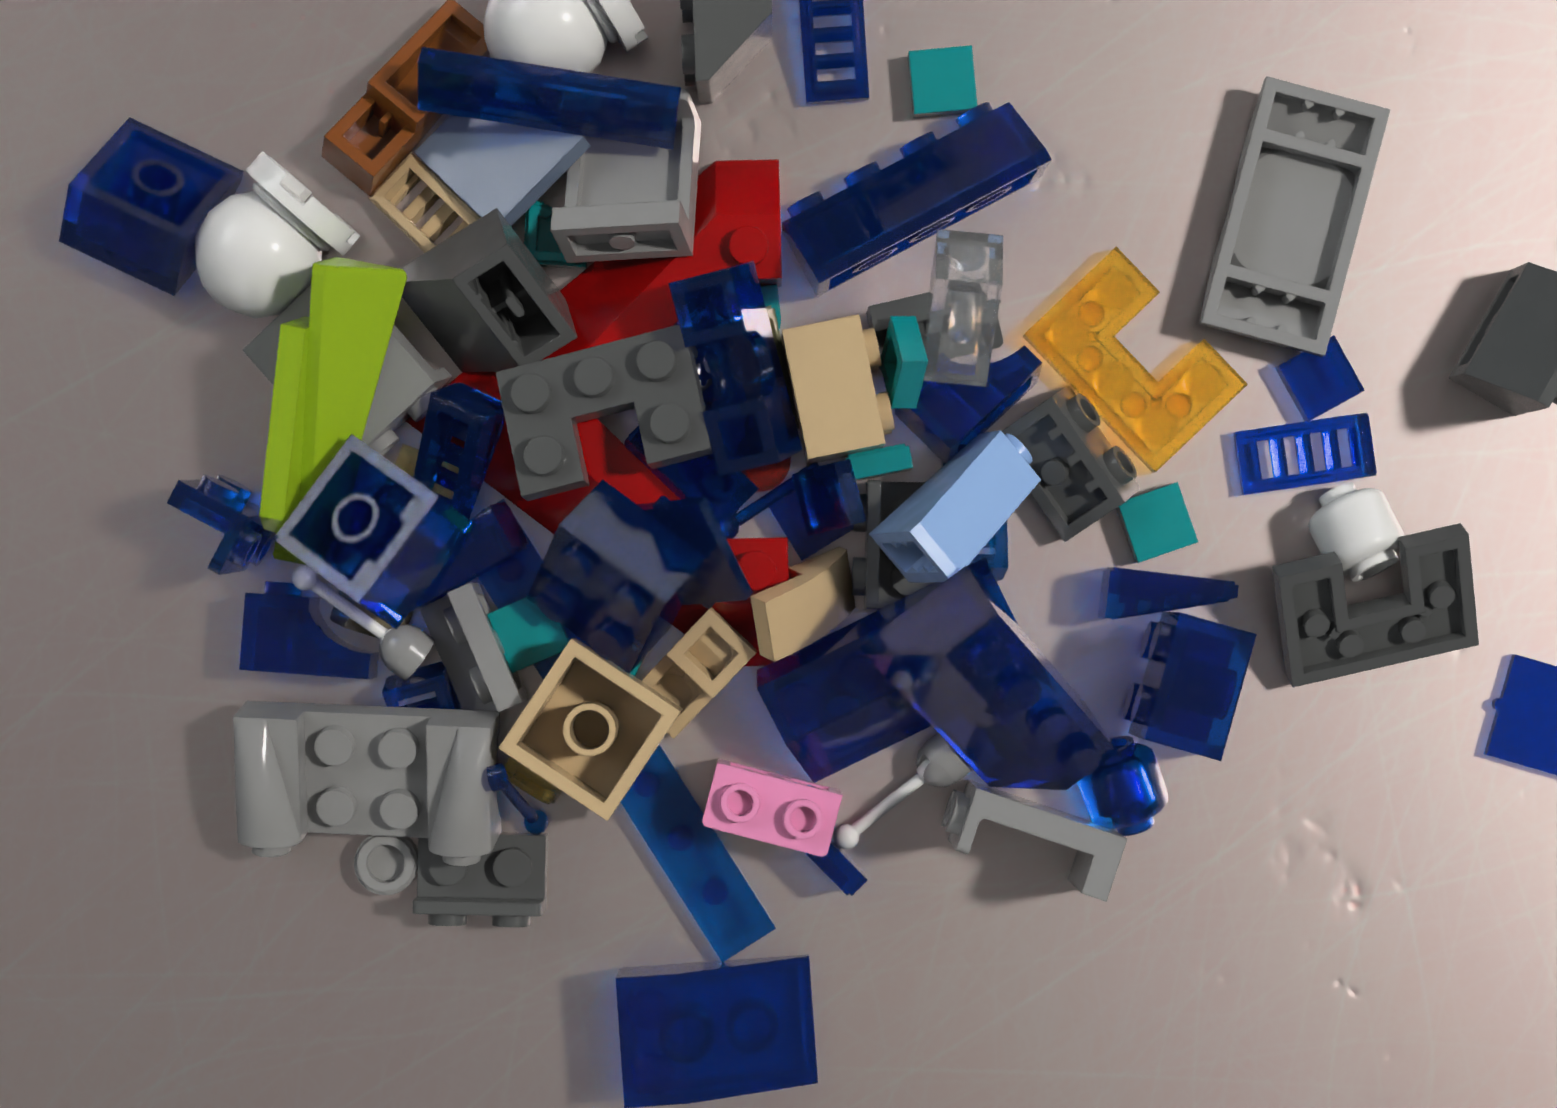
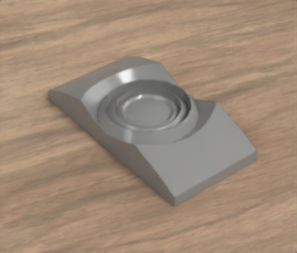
M1268 76L1264 79L1240 155L1228 213L1213 256L1199 324L1320 357L1326 355L1390 109Z

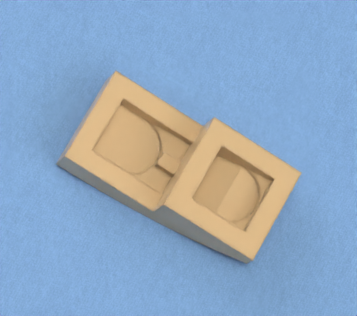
M837 547L788 568L790 580L750 596L761 656L776 662L803 649L837 627L856 608L855 599L852 596V579L847 549Z
M712 607L641 680L683 708L667 732L673 739L758 652Z

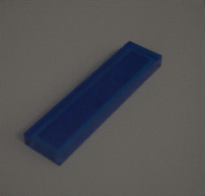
M422 47L418 60V110L674 149L681 87Z

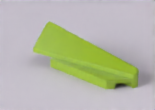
M341 257L315 262L312 266L310 316H304L280 324L259 513L263 529L276 533L275 546L272 553L274 559L313 567H320L328 562L406 284L407 274L403 269Z

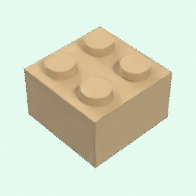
M857 314L783 329L781 341L789 372L806 465L845 458L849 454L883 448L886 444L884 435L892 434V430H895L887 391L875 393L871 373L879 371V366H882L874 327L862 330L860 315Z
M572 638L498 749L608 821L683 708L579 639Z

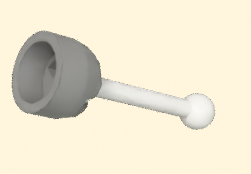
M300 565L294 569L292 582L296 588L312 590L380 639L379 653L381 660L391 672L402 680H407L416 671L431 650L435 639L420 628L413 625H399L387 629L318 579L316 570L312 566Z
M939 731L926 741L918 751L916 759L917 774L852 825L843 824L835 830L834 841L838 847L842 849L855 847L859 841V835L923 784L926 783L935 787H948L957 783L972 771L964 757L942 731Z

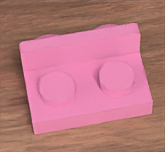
M718 758L702 823L708 828L824 857L829 851L843 794L840 789Z

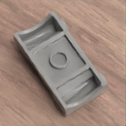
M246 701L233 717L238 843L252 847V853L257 856L278 857L286 855L291 851V846L299 844L307 833L428 838L429 851L442 856L444 863L453 866H468L478 863L482 855L490 853L502 832L496 791V761L500 728V712Z

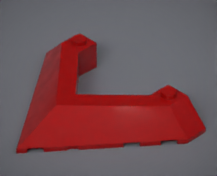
M779 159L715 161L698 175L693 256L595 261L561 289L560 292L565 297L577 338L544 359L683 324L719 288H749L776 284L777 287H782ZM462 372L440 390L445 399L431 413L418 422H415L411 417L406 420L412 427L683 634H686L712 607L758 650L745 666L790 665V655L776 662L760 655L750 596L789 580L788 537L723 539L597 418L577 423L590 485L530 501L525 500L521 497L496 372Z

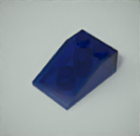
M809 955L619 968L615 979L624 1108L690 1104L818 1083Z

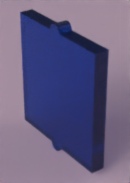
M661 496L654 503L628 505L619 512L667 606L702 604L705 608L709 609L716 602L747 600L753 593L706 497L670 501L666 496Z
M1512 654L1500 698H1495L1492 701V707L1496 712L1484 754L1557 775V666Z

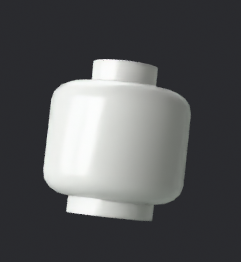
M1348 482L1330 489L1319 497L1318 500L1322 508L1316 511L1308 524L1309 531L1321 555L1331 552L1336 553L1342 562L1343 575H1350L1353 582H1358L1385 571L1399 560L1396 554L1399 549L1398 537L1404 536V533L1381 490L1376 488L1357 490L1353 482Z

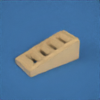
M412 152L368 198L424 253L437 246L434 242L458 216L464 221L448 238L481 218ZM420 180L425 182L427 186L401 212L396 206ZM441 198L445 203L419 229L415 224Z

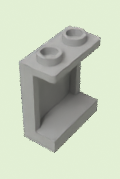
M659 86L648 91L622 93L592 91L586 95L565 97L563 112L568 123L591 145L567 170L564 207L552 208L550 231L566 262L577 263L693 256L701 121L689 91L684 88L674 89Z
M311 285L243 349L245 354L273 386L280 324L304 316H310ZM395 325L386 351L356 462L366 458L373 464L387 454L400 441V438L394 431L409 417L418 422L431 413L445 399L439 389L452 378L451 374L444 367L433 369Z
M967 780L964 792L952 791L941 826L946 827L945 831L950 833L948 841L956 851L969 854L978 825L984 819L1076 849L1077 853L1068 881L1082 894L1107 902L1127 842V838L1105 825L971 780Z

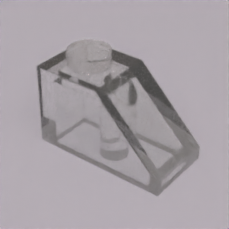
M937 229L924 341L928 365L923 381L986 387L1003 286V235Z

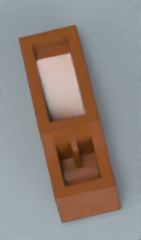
M447 0L368 81L366 93L324 135L321 157L367 195L371 196L424 138L490 55L484 39V25L455 0Z

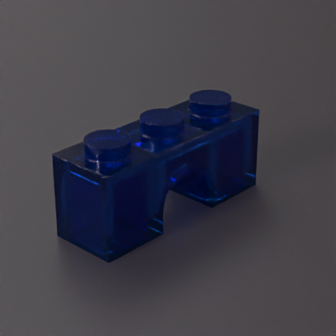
M754 261L669 283L685 348L691 346L698 347L704 355L710 370L713 384V403L710 409L702 413L718 475L721 476L778 463L802 451Z

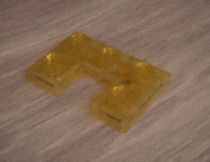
M1116 246L1023 335V338L1077 394H1082L1088 399L1105 424L1152 473H1155L1248 384L1205 339L1199 341L1158 381L1141 365L1115 335L1148 305L1160 291Z

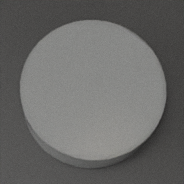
M370 835L359 845L354 857V870L359 882L367 890L379 895H393L401 892L417 876L418 848L410 837Z

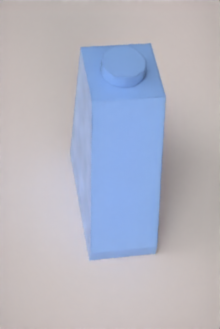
M1001 430L979 433L871 531L869 535L909 583L953 582L1041 481L1040 477L1030 466L1033 461L1032 456L1023 443L1009 433L1004 434Z

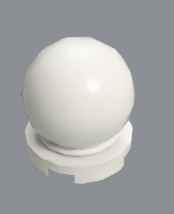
M489 0L483 21L484 39L492 62L508 78L525 87L554 92L582 82L601 63L608 41L615 43L618 40L620 45L628 52L649 38L643 30L645 27L630 0Z
M262 151L246 169V172L257 181L252 186L254 191L230 195L208 212L195 236L196 268L203 287L216 303L252 318L280 315L311 285L313 263L322 261V251H328L333 247L340 254L345 255L360 238V235L340 216L328 210L311 195L312 192L272 157Z

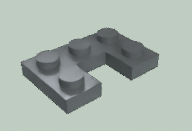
M684 324L496 372L521 497L527 501L589 486L577 423L631 409L636 410L647 465L652 469L715 454L689 331Z
M1458 523L1398 537L1403 593L1347 605L1342 562L1335 552L1272 566L1285 671L1292 687L1479 645L1469 534L1462 524Z

